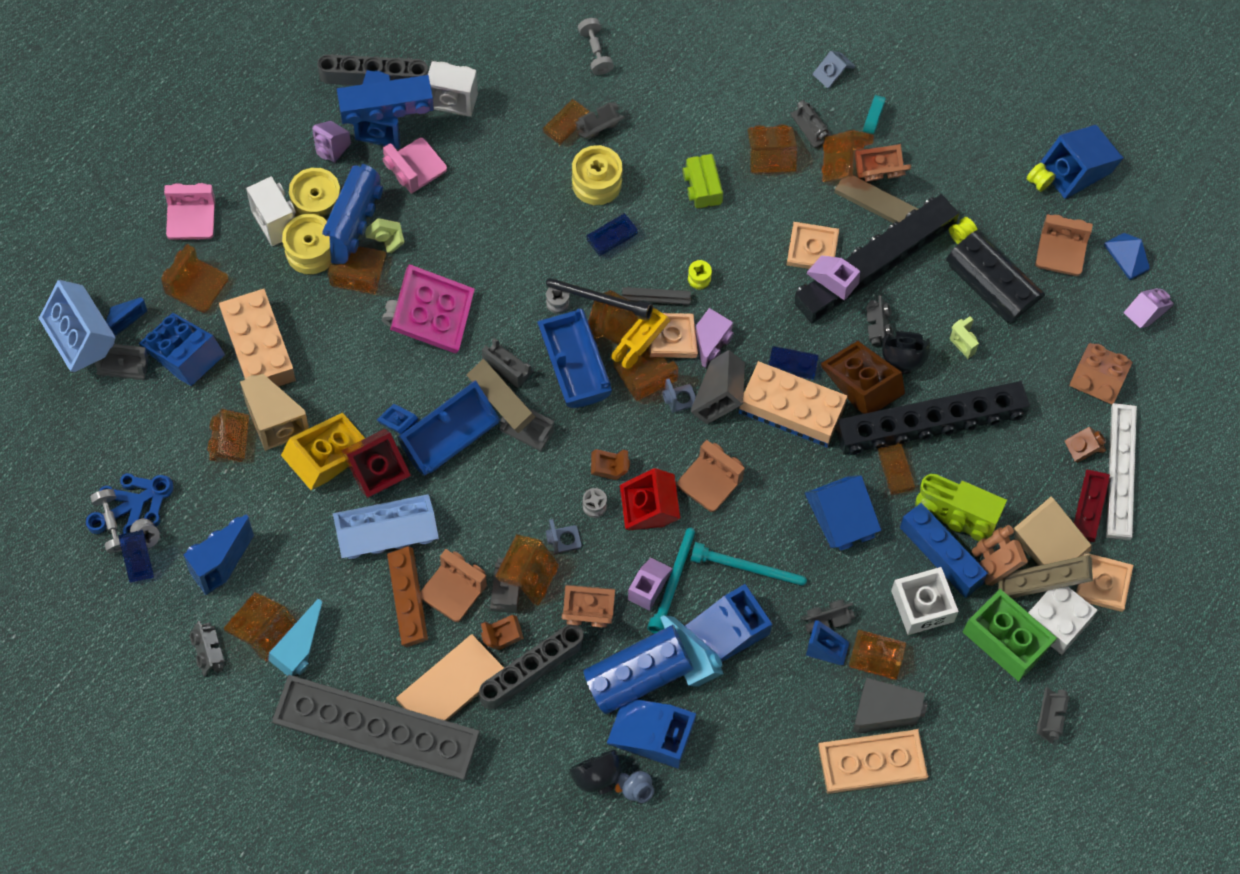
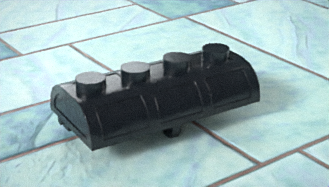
M980 230L974 231L962 240L946 259L949 267L1007 323H1013L1045 296V292L1032 282Z

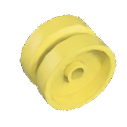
M601 145L582 149L575 156L572 163V189L580 200L591 205H604L613 201L619 195L622 187L621 159L612 149Z
M309 168L302 170L294 176L289 186V197L296 211L295 217L302 214H315L323 217L326 221L328 220L341 192L337 178L330 171L323 168Z
M315 214L297 216L286 224L282 232V243L289 265L297 272L317 274L325 271L333 264L331 263L329 236L322 235L327 221L321 216Z

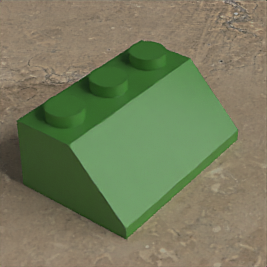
M1001 589L968 620L963 630V633L1018 682L1036 665L1057 639Z

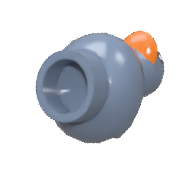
M637 771L631 776L621 773L618 781L615 782V791L617 793L623 792L625 798L630 801L645 803L654 794L652 779L644 771Z

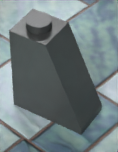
M730 350L711 360L691 408V412L705 424L711 423L743 404L745 362Z
M866 678L852 732L863 733L916 725L919 717H924L928 703L923 702L925 693Z

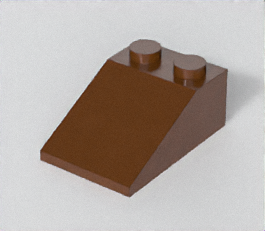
M856 341L821 363L823 370L841 392L847 395L850 403L863 414L879 411L905 394L902 372L859 341Z

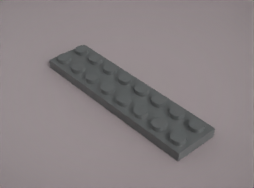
M292 675L287 677L272 720L274 725L463 781L466 779L480 736V731Z

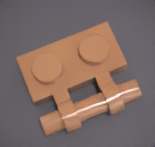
M1010 525L998 528L988 539L983 538L972 549L975 557L984 555L985 559L979 562V564L988 573L985 579L986 585L992 586L1028 563L1020 541H1010L1009 536L1014 533ZM999 543L1000 549L994 552L993 546Z

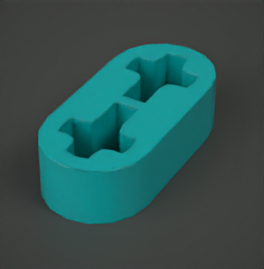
M874 96L863 128L864 133L875 134L885 105V97Z

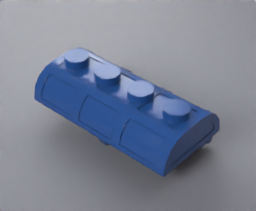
M362 164L361 167L357 165L352 166L322 231V235L329 236L331 263L344 264L348 261L351 252L356 253L359 245V234L364 235L367 228L366 219L373 216L375 210L374 201L382 196L383 186H380L379 174L376 170L365 164Z
M577 309L573 312L537 321L567 407H583L607 398L612 392L610 381L584 310Z
M475 380L404 433L397 436V439L415 468L421 474L426 475L435 471L496 426L500 418Z
M671 625L584 669V676L597 705L604 714H608L695 669L675 626Z

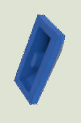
M1122 233L1104 243V246L1129 280L1149 271L1150 267L1142 239Z
M140 297L111 307L106 323L114 336L147 312L144 300Z
M393 404L377 421L385 427L402 434L418 422V418L415 414Z
M815 621L806 656L844 665L850 642L822 622Z

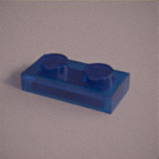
M623 213L586 235V240L600 257L637 235L638 229L628 216Z
M772 346L769 366L798 377L814 380L819 355Z
M144 531L120 534L119 542L129 582L154 578Z

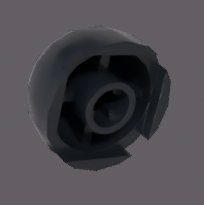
M900 331L896 332L894 337H890V333L883 337L882 351L884 360L901 371L902 374H909L911 371L919 369L927 361L930 340L928 338L926 341L923 340L922 334Z
M616 749L601 753L600 756L582 761L571 767L569 771L574 782L582 791L588 793L597 791L599 795H603L613 790L612 784L617 782L621 775V763Z

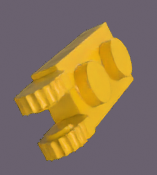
M653 307L650 319L648 321L639 319L620 340L621 343L612 352V359L615 362H619L624 357L622 366L626 369L633 367L638 360V356H641L669 324V317Z

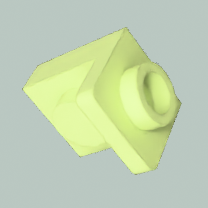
M378 218L366 228V238L375 239L380 242L384 241L387 253H393L404 244L399 222Z
M971 316L965 320H958L952 326L950 340L967 359L976 353L979 344L975 335L968 332L973 323Z

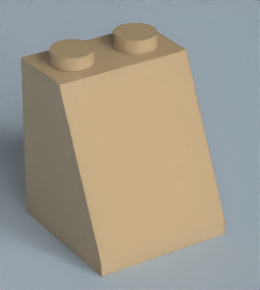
M264 374L258 376L251 375L240 382L245 403L265 451L285 444L289 438L309 429L305 410Z
M1052 497L1047 499L1014 528L1015 540L1020 541L1024 551L1038 566L1085 555L1091 556L1089 553L1091 552V544Z

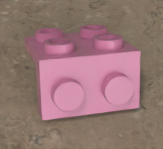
M418 138L399 151L391 143L383 147V162L385 166L393 171L399 183L405 186L411 194L447 171L446 164L424 138Z
M178 183L165 185L164 194L168 205L167 238L170 240L211 239L214 235L215 196L212 185L204 183L195 185Z

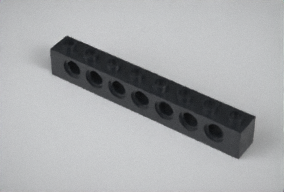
M1022 381L838 419L835 430L843 455H858L864 450H881L893 444L905 445L911 440H928L940 434L947 436L963 429L971 431L987 424L995 426L1002 421L1010 419L1018 421L1027 415L1030 404ZM997 403H1003L1006 405V408L999 407ZM974 408H980V409H982L984 412H983V413H979V412L975 411ZM951 413H958L961 417H954ZM928 418H936L938 422H931ZM911 422L915 427H908L905 423ZM888 427L892 432H886L882 428ZM866 432L869 436L863 437L859 433Z

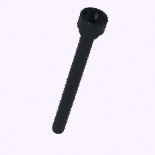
M549 278L546 280L547 287L634 312L638 319L648 321L653 312L652 302L642 300L641 302L637 301V303L556 279Z

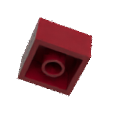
M386 429L341 450L362 494L367 498L411 476L391 433Z

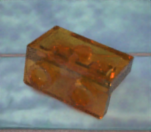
M221 409L211 418L210 430H212V438L209 439L207 451L210 452L209 460L215 461L218 457L242 462L245 459L249 415Z
M858 630L849 667L897 679L906 642Z

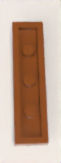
M408 546L387 554L401 644L405 647L428 640L413 548Z

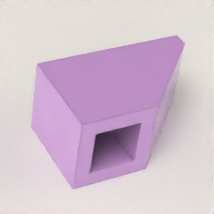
M332 121L316 124L312 128L316 153L324 160L329 159L335 163L351 144L349 131Z
M821 255L807 271L810 277L843 300L859 284L860 270L842 258Z
M1156 288L1141 292L1124 311V314L1139 328L1150 326L1169 310L1174 303L1170 300V295L1166 291Z
M710 308L696 325L697 346L702 366L705 368L712 359L720 355V348L723 344L727 345L734 334L732 332L733 322Z
M650 558L640 568L628 591V600L650 611L673 568Z

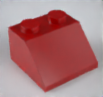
M653 468L620 485L625 530L664 527L681 519L675 474Z

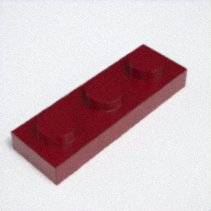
M1086 469L1074 524L1087 541L1095 542L1110 474Z

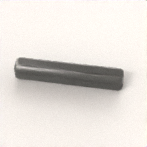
M624 287L622 289V299L632 302L645 300L652 303L689 305L691 302V292Z

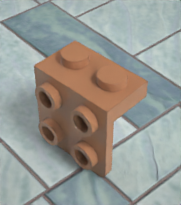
M901 144L854 151L858 178H865V182L882 179L883 175H887L888 179L906 175L907 170L911 169V164L903 165Z
M1047 214L1042 227L1035 263L1036 267L1080 276L1093 224L1086 223L1083 220H1072L1063 218L1060 215Z
M1089 343L1069 386L1113 404L1132 365V361L1123 354H1116L1106 350L1102 345Z
M706 440L700 447L699 457L678 480L677 487L708 511L715 512L743 480L745 468L737 458H731L725 454L718 444H712Z
M445 549L440 555L441 566L420 592L421 599L452 621L459 622L487 587L486 575L479 566H471L465 562L464 557L455 551L451 553Z
M566 585L562 619L567 620V624L582 625V621L592 622L594 627H607V623H612L615 589Z

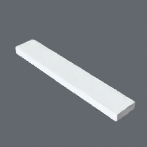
M1113 403L1111 407L1110 479L1108 484L1106 538L1132 539L1137 406Z

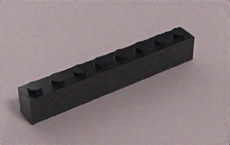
M942 194L936 198H929L923 204V207L910 211L901 222H894L888 227L886 232L882 235H875L863 248L861 246L856 248L851 253V256L845 259L849 264L860 270L859 284L845 300L814 279L810 284H804L797 289L794 304L811 324L942 235L952 225L957 224L959 212Z

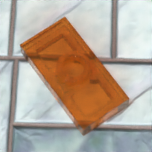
M572 99L543 127V132L561 145L577 129L575 122L578 121V118L588 114L590 111Z
M902 444L879 448L878 455L890 494L914 490V481Z

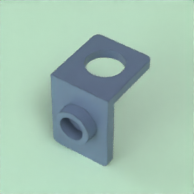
M830 51L813 75L825 87L830 88L845 68L854 69L855 65L841 52Z
M666 379L665 390L662 391L665 404H669L672 413L692 408L696 398L692 386L688 384L673 389L670 379ZM681 392H685L690 396V400L682 404L677 401L676 396Z
M553 519L549 520V530L545 532L548 545L552 544L554 554L581 548L576 525L555 529ZM564 533H570L574 536L575 540L570 545H564L560 541V537Z

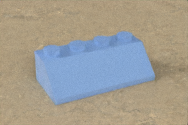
M62 280L57 281L39 316V320L69 370L76 372L105 358L110 348L113 347L116 337L83 285Z
M429 494L333 513L341 558L354 559L365 553L379 554L384 552L385 549H402L410 544H428L434 539H439Z

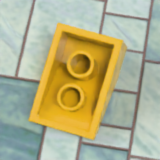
M341 413L289 438L281 456L308 488L313 490L329 482L349 467L341 450L365 438L344 413Z

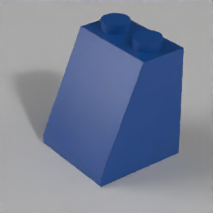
M367 70L363 84L390 81V77L381 71ZM397 117L382 118L378 121L367 120L353 124L355 140L387 146L391 143L394 148L400 149Z
M1093 125L1060 135L1040 163L1046 166L1047 171L1053 172L1056 175L1052 184L1066 199L1111 174L1123 157L1099 127Z
M861 475L847 476L805 492L806 498L830 547H838L839 550H844L852 547L853 541L861 539L864 542L875 538L874 533L881 531Z

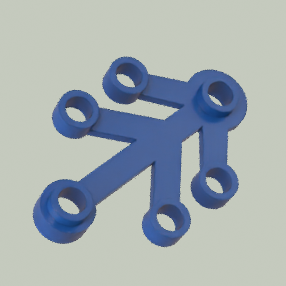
M127 473L120 478V483L125 490H131L134 487L146 490L136 494L113 489L116 495L115 500L124 502L110 510L113 511L115 520L131 511L128 522L123 528L124 536L129 537V540L134 539L131 534H127V531L136 520L140 519L143 505L150 499H152L150 511L145 514L144 518L149 519L155 516L156 520L152 523L155 527L159 525L160 517L158 514L162 501L171 495L174 488L173 482L169 477L158 475L149 480L134 477L132 474ZM125 480H132L130 484H124ZM161 485L166 486L164 490H157ZM103 486V487L100 488L99 491L105 490V489H112V487H110V486ZM94 512L86 518V525L91 533L100 534L105 531L107 525L103 514ZM97 522L102 523L98 528L93 527Z

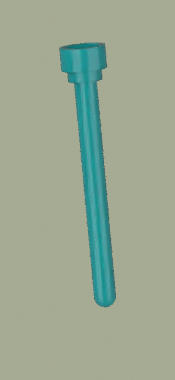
M687 528L658 613L650 618L647 629L653 634L665 629L660 617L667 616L695 535L693 528Z
M695 542L690 561L700 563V561L705 562L708 560L801 586L807 583L805 576L709 551V548L704 547L705 544Z

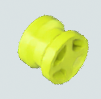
M1039 163L1031 170L1026 179L1030 183H1034L1036 189L1042 192L1053 182L1056 175L1053 172L1047 171L1043 163Z
M963 217L958 225L954 224L949 228V233L952 239L959 244L978 229L970 218Z
M694 261L689 266L688 283L695 289H704L708 287L711 281V266L706 261Z

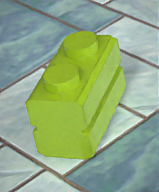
M708 154L686 159V167L682 168L684 181H689L690 187L687 188L690 201L694 200L695 208L721 205L723 202V190L714 156Z

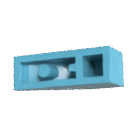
M320 599L315 601L269 652L268 661L287 676L301 675L309 665L307 661L321 612L322 601Z
M666 615L660 617L664 628L671 625L675 626L695 669L684 675L688 686L698 687L723 674L721 669L722 661L718 654L675 617Z

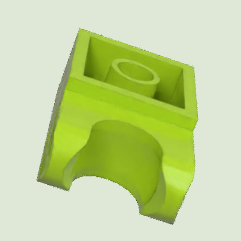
M929 474L921 482V492L916 498L915 506L922 503L938 521L948 525L950 529L956 532L962 531L971 535L974 540L980 541L983 538L988 539L993 535L1007 500L965 481H961L958 484L937 474Z

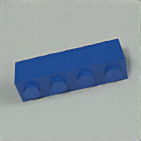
M429 75L337 88L342 124H356L367 120L378 121L382 118L403 117L408 114H424L428 111H434Z
M922 503L903 516L900 529L937 568L942 567L945 577L965 598L984 584L988 573Z

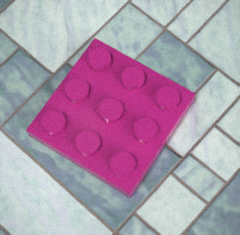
M409 264L406 268L390 330L456 354L460 348L475 289Z

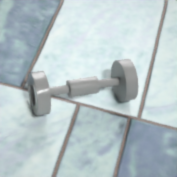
M588 18L581 21L578 25L579 33L584 37L590 36L589 42L593 54L597 56V59L593 60L590 65L593 74L602 75L610 72L614 67L613 61L608 56L601 57L602 50L598 38L595 37V34L601 30L599 20L597 18Z
M105 489L90 496L92 504L103 505L105 510L103 514L108 531H111L113 536L112 540L105 543L106 551L114 553L130 547L129 537L117 536L116 529L118 527L113 511H110L108 506L109 502L116 499L115 491L113 489Z

